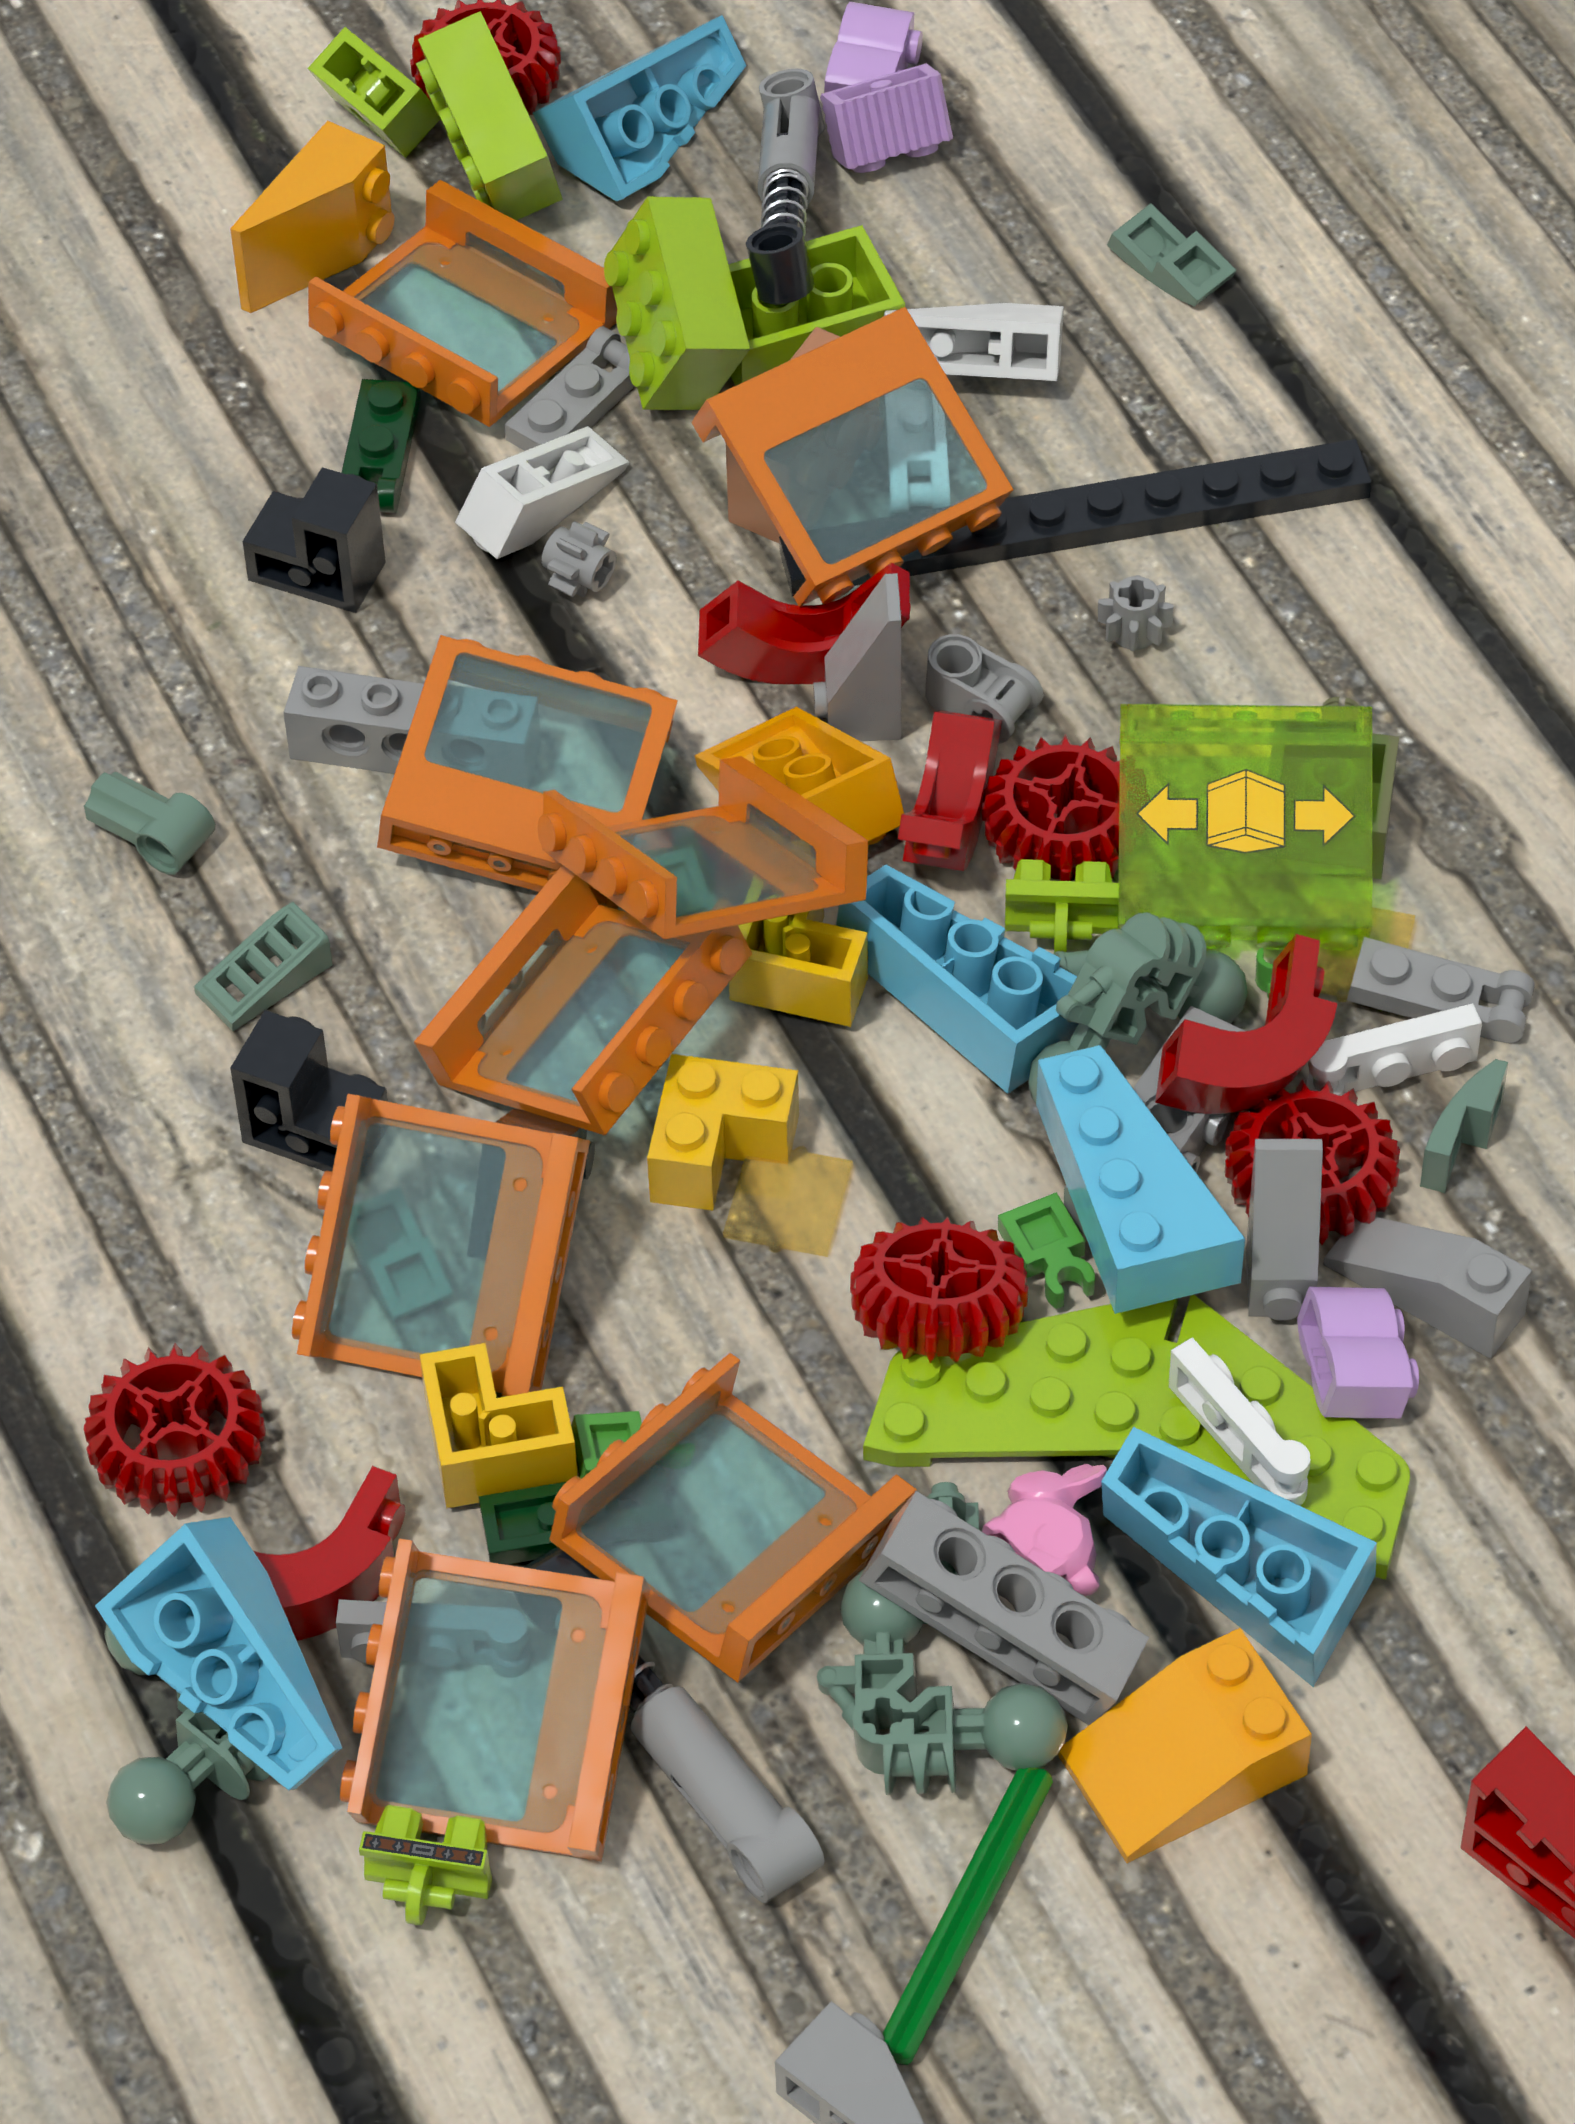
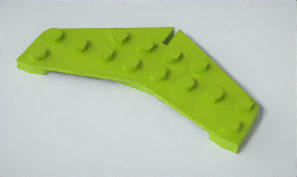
M1195 1295L1190 1296L1177 1343L1167 1341L1178 1305V1298L1116 1314L1113 1311L1112 1305L1107 1304L1020 1322L1018 1333L1006 1335L1003 1347L994 1348L986 1346L983 1357H976L970 1353L961 1354L958 1363L954 1362L949 1356L936 1357L931 1363L926 1355L920 1354L904 1359L901 1350H899L889 1363L863 1444V1460L892 1467H930L933 1458L1105 1456L1115 1459L1132 1428L1135 1427L1253 1483L1169 1388L1171 1350L1193 1337L1209 1356L1214 1354L1222 1359L1232 1374L1234 1385L1249 1402L1257 1401L1267 1410L1273 1420L1275 1431L1283 1440H1295L1307 1447L1310 1452L1311 1461L1307 1476V1496L1301 1507L1377 1542L1375 1575L1377 1578L1385 1580L1387 1578L1410 1482L1408 1464L1399 1454L1353 1418L1324 1417L1318 1408L1311 1385Z

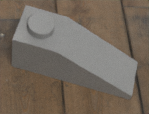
M898 573L885 574L826 654L825 682H813L815 717L819 719L827 718L828 724L859 741L901 739V610Z
M1255 1139L1246 1242L1248 1317H1269L1275 1320L1294 1319L1298 1317L1308 1288L1317 1287L1323 1157L1322 1139Z
M1375 1217V1220L1370 1224L1361 1223L1355 1218L1353 1233L1347 1236L1342 1235L1324 1257L1323 1264L1364 1288L1386 1289L1394 1305L1490 1359L1525 1315L1532 1275L1531 1269L1475 1238Z
M831 2001L775 2060L776 2093L815 2124H924L894 2058L884 2042L883 2034L871 2020L860 2013L854 2012L850 2016Z

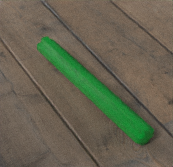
M1031 1767L1017 1769L882 2033L885 2039L884 2042L887 2044L895 2063L908 2065L915 2057L1050 1790L1053 1778L1047 1770Z

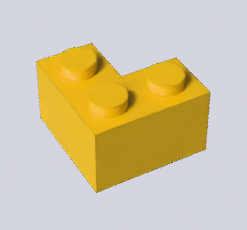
M754 881L746 904L776 899L777 897ZM824 908L738 925L753 954L729 982V1000L851 1027L868 979V932L822 923L825 917Z
M671 1054L647 1156L650 1202L714 1211L725 1159L788 1167L799 1119L798 1070Z
M486 1343L419 1354L425 1401L446 1509L479 1503L478 1496L566 1482L572 1477L578 1476L575 1441L563 1386L496 1398Z

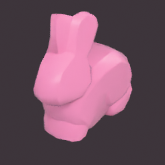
M1084 1464L1071 1468L1062 1476L1058 1473L1042 1470L1016 1477L1007 1490L1012 1504L1008 1505L1001 1515L992 1518L983 1525L982 1532L1006 1541L1011 1545L1016 1554L1043 1571L1055 1573L1063 1577L1081 1595L1090 1596L1097 1592L1100 1583L1099 1577L1093 1572L1097 1554L1089 1520L1074 1510L1073 1506L1077 1500L1102 1486L1101 1481L1107 1472L1106 1466Z

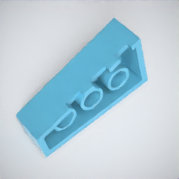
M884 865L867 876L866 900L838 906L836 926L868 932V974L1007 1094L1029 1080L1032 1061L1046 1046L1071 1039L1079 1023L1068 1022L1056 1012V1005L1063 996L1068 995L1077 976L1059 967L1060 957L1041 947H1038L1034 952L1027 950L1005 938L1004 927L987 918L980 921L970 919L954 910L955 901L894 868Z

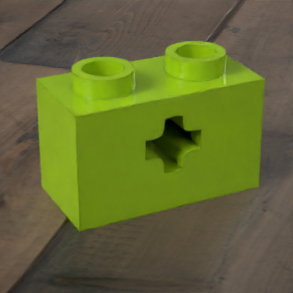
M346 27L340 31L307 68L334 100L404 158L410 154L441 119L438 117L432 102L421 88Z

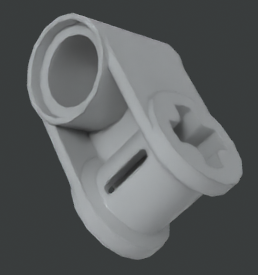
M961 634L945 635L935 640L928 650L925 697L929 704L937 711L943 710L1002 720L999 743L1009 740L1015 731L1014 723L1026 710L1036 708L1044 697L1041 684L1029 670L1021 665L1005 660L978 645L969 637Z

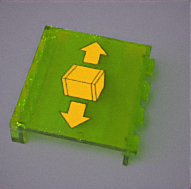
M1120 704L1119 893L1117 929H1121L1127 920L1134 915L1148 912L1159 918L1166 917L1179 923H1188L1197 927L1204 936L1206 949L1230 947L1231 940H1257V947L1280 950L1284 949L1296 934L1320 940V947L1323 949L1350 950L1358 947V941H1363L1364 937L1370 938L1372 930V707Z

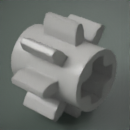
M574 521L570 530L565 527L556 529L549 537L542 554L543 567L554 572L548 585L571 597L575 594L585 597L588 589L598 592L604 588L610 580L616 565V553L604 547L610 534L588 522H584L582 525Z
M1141 575L1127 577L1119 583L1115 581L1110 582L1109 598L1099 599L1098 622L1106 624L1105 640L1108 642L1115 640L1121 647L1130 649V651L1147 648L1152 643L1160 645L1162 642V628L1172 627L1174 605L1165 602L1166 586L1163 584L1156 586L1153 581L1141 577Z

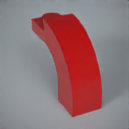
M891 562L845 597L828 604L803 605L801 607L774 600L737 580L699 610L698 656L729 673L769 684H813V682H825L826 654L885 574L898 573L901 628L910 619V573Z
M943 710L934 712L919 794L912 811L901 814L898 839L906 841L903 854L904 862L959 871L966 870L975 851L983 822L982 803L985 801V787L989 782V776H993L1002 720Z
M1296 934L1273 961L1267 1016L1264 1026L1250 1031L1236 1032L1184 1019L1163 1045L1155 1103L1194 1113L1226 1114L1255 1107L1263 1099L1269 1100L1281 1088L1284 1089L1322 1046L1335 1018L1337 1003L1318 998L1324 981V968L1317 965L1320 940Z
M372 1466L338 1527L326 1539L315 1546L300 1552L281 1555L254 1551L270 1577L297 1641L318 1636L335 1629L339 1599L375 1601L379 1597L382 1565L386 1556L394 1557L392 1542L402 1527L406 1511L405 1505L400 1502L396 1474Z

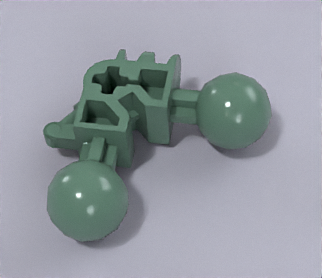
M1146 912L1138 913L1128 919L1121 929H1112L1103 933L1089 949L1086 961L1068 995L1063 996L1057 1002L1056 1012L1068 1022L1079 1024L1069 1041H1060L1046 1046L1032 1061L1028 1082L1031 1098L1036 1103L1039 1059L1101 1045L1106 1050L1111 1039L1137 1045L1147 1026L1144 1010L1146 1007L1151 1008L1161 1017L1175 1020L1178 1016L1181 1020L1189 1007L1193 1006L1231 1024L1245 1006L1248 993L1245 973L1237 962L1228 955L1216 950L1206 951L1203 934L1197 927L1188 923H1179L1166 917L1159 918Z
M865 1569L861 1570L847 1584L840 1606L843 1625L849 1634L863 1645V1654L855 1655V1666H825L821 1668L817 1673V1683L819 1690L826 1695H830L842 1709V1718L854 1732L855 1747L860 1762L868 1770L884 1775L886 1795H890L893 1792L897 1777H912L916 1793L925 1794L928 1790L931 1776H947L951 1793H956V1750L986 1749L1003 1767L1012 1770L1045 1767L1060 1752L1065 1742L1068 1728L1065 1712L1058 1700L1041 1686L1019 1683L1004 1687L987 1702L985 1708L954 1709L952 1686H930L917 1696L913 1653H905V1646L920 1632L924 1621L860 1582L859 1579ZM880 1729H890V1734L880 1735Z
M106 1625L104 1635L107 1647L118 1664L135 1674L147 1675L131 1662L108 1625ZM177 1691L178 1709L182 1712L176 1719L178 1748L166 1759L162 1757L137 1758L123 1766L113 1779L108 1792L106 1804L110 1819L123 1837L141 1845L164 1844L183 1832L193 1815L196 1801L194 1789L206 1777L224 1792L239 1800L247 1799L250 1794L246 1778L263 1781L270 1777L267 1772L229 1742L228 1733L203 1712L193 1713L178 1700L181 1694Z

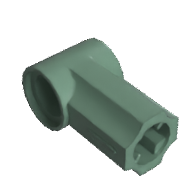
M116 771L112 774L104 772L91 786L89 798L84 805L87 820L135 844L137 851L145 861L158 871L168 875H175L210 837L216 827L214 818L208 809L192 796L185 793H174L168 799Z

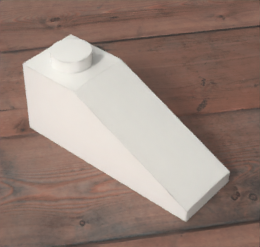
M995 303L907 309L945 374L1057 381L1061 362L1064 306ZM887 310L885 311L884 316L896 310Z
M589 426L481 468L455 523L473 538L478 547L499 559L534 544L626 470L629 461Z

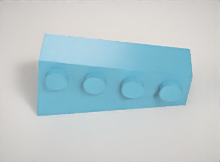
M1098 1045L1039 1059L1036 1106L1114 1313L1241 1283L1245 1247L1244 1236L1102 1046Z
M1133 1427L1101 1481L1103 1515L1314 1687L1375 1578L1377 1542Z

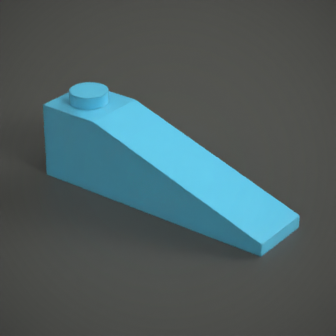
M723 15L566 94L533 112V115L557 164L611 199L619 201L662 177L670 166L668 161L680 146L688 143L695 134L694 127L709 109L714 108L747 65Z
M231 1517L185 1523L95 1605L132 1663L148 1676L158 1675L181 1695L178 1700L193 1713L203 1712L228 1733V1740L232 1745L288 1791L297 1789L343 1748L270 1577Z

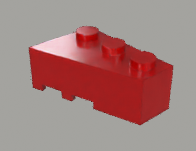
M1525 1726L1471 1780L1460 1848L1575 1939V1776Z

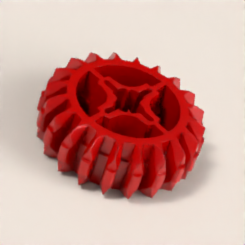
M457 0L454 10L438 8L435 20H423L422 30L419 34L414 35V43L412 45L413 58L410 59L411 75L415 78V84L421 88L429 100L425 84L416 63L425 60L418 39L481 11L528 114L533 115L538 104L549 103L550 94L553 89L557 88L560 78L561 49L557 46L556 34L553 31L552 24L545 23L540 11L533 10L528 12L523 1L509 6L504 0H496L495 2L477 0L476 3L468 5Z
M1066 734L1059 745H1049L1040 737L1035 746V751L1018 745L1016 753L1013 755V760L1001 759L999 767L996 769V775L989 776V782L985 787V801L982 803L985 837L990 847H996V855L999 857L1000 864L1013 863L1015 871L1021 859L1044 860L1051 865L1050 878L1059 879V881H1072L1076 877V866L1084 861L1106 862L1109 865L1111 878L1113 879L1115 872L1118 870V863L1131 865L1136 848L1142 847V842L1146 838L1147 824L1136 814L1147 803L1146 787L1143 784V777L1135 776L1131 760L1117 761V755L1113 746L1098 752L1095 750L1091 737L1081 746L1072 745Z
M1302 1079L1296 1087V1092L1289 1093L1281 1088L1271 1098V1101L1263 1099L1257 1106L1250 1108L1249 1112H1239L1234 1122V1131L1230 1132V1137L1226 1140L1225 1155L1228 1158L1225 1160L1224 1173L1227 1183L1232 1184L1231 1194L1234 1198V1204H1246L1245 1213L1249 1218L1255 1139H1322L1323 1157L1319 1242L1323 1245L1330 1231H1336L1341 1236H1347L1354 1231L1355 1218L1361 1223L1370 1224L1375 1220L1376 1212H1385L1386 1207L1391 1201V1193L1394 1192V1187L1398 1185L1400 1169L1397 1165L1399 1164L1400 1149L1397 1146L1398 1141L1392 1139L1393 1130L1390 1126V1120L1378 1119L1375 1102L1357 1106L1358 1097L1355 1094L1354 1088L1339 1096L1333 1094L1334 1091L1329 1080L1321 1088V1091H1311ZM1362 1166L1355 1176L1342 1184L1340 1183L1339 1179L1348 1176L1349 1169Z
M921 1217L918 1225L915 1226L896 1222L893 1233L885 1231L876 1232L873 1243L861 1246L860 1256L854 1262V1271L850 1275L851 1307L854 1310L855 1320L863 1325L864 1336L878 1338L883 1350L899 1347L904 1359L920 1354L926 1355L931 1363L936 1357L949 1356L954 1362L958 1363L961 1354L970 1353L976 1357H983L986 1346L994 1348L1003 1347L1006 1335L1018 1333L1019 1323L1022 1317H1024V1308L1028 1306L1029 1287L1026 1285L1027 1272L1024 1269V1259L1016 1256L1014 1243L999 1241L997 1230L989 1229L979 1232L974 1221H969L964 1225L951 1224L949 1217H947L942 1223H929L924 1217Z
M174 1343L169 1356L159 1358L148 1347L144 1356L145 1362L140 1365H136L124 1358L120 1368L122 1377L104 1375L103 1383L101 1384L103 1394L90 1395L88 1406L90 1416L85 1418L86 1423L84 1424V1434L86 1442L89 1444L86 1447L90 1464L94 1466V1469H97L99 1480L105 1486V1489L116 1488L117 1497L122 1500L124 1505L139 1498L141 1508L148 1515L159 1503H166L167 1510L174 1517L177 1515L181 1504L192 1502L193 1506L202 1513L206 1505L205 1497L211 1494L227 1502L228 1494L230 1493L229 1482L246 1485L247 1477L249 1476L248 1465L259 1464V1458L262 1454L260 1442L264 1441V1436L266 1435L264 1418L261 1417L263 1413L261 1398L256 1394V1390H252L250 1379L244 1370L233 1372L232 1363L228 1361L226 1355L210 1362L209 1354L202 1345L190 1357L183 1356L182 1349ZM215 1409L227 1420L219 1436L212 1433L209 1429L208 1417ZM131 1424L138 1426L141 1430L139 1434L141 1442L134 1450L123 1441Z

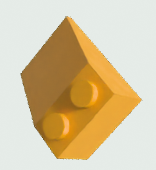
M327 120L236 221L230 230L242 310L249 313L255 312L307 288L308 282L314 277L324 280L357 265L369 255L377 244H383L392 232L395 218L391 209L390 174L387 170L385 145Z
M797 706L694 755L697 767L718 792L720 760L742 756L867 839L868 845L881 841L887 832L899 827L901 814H904L891 758ZM771 818L766 819L787 834L785 827ZM798 840L799 843L816 853L813 846L804 840Z
M1238 1628L1177 1658L1067 1741L1058 1753V1757L1125 1862L1129 1863L1306 1776L1312 1734L1242 1629Z

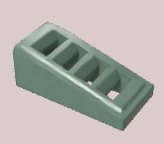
M291 902L267 919L194 985L195 994L232 1031H235L331 967L333 964L329 938L294 902ZM275 955L282 961L278 967L269 960ZM254 970L263 980L257 985L247 973ZM232 983L245 995L239 1002L225 990Z

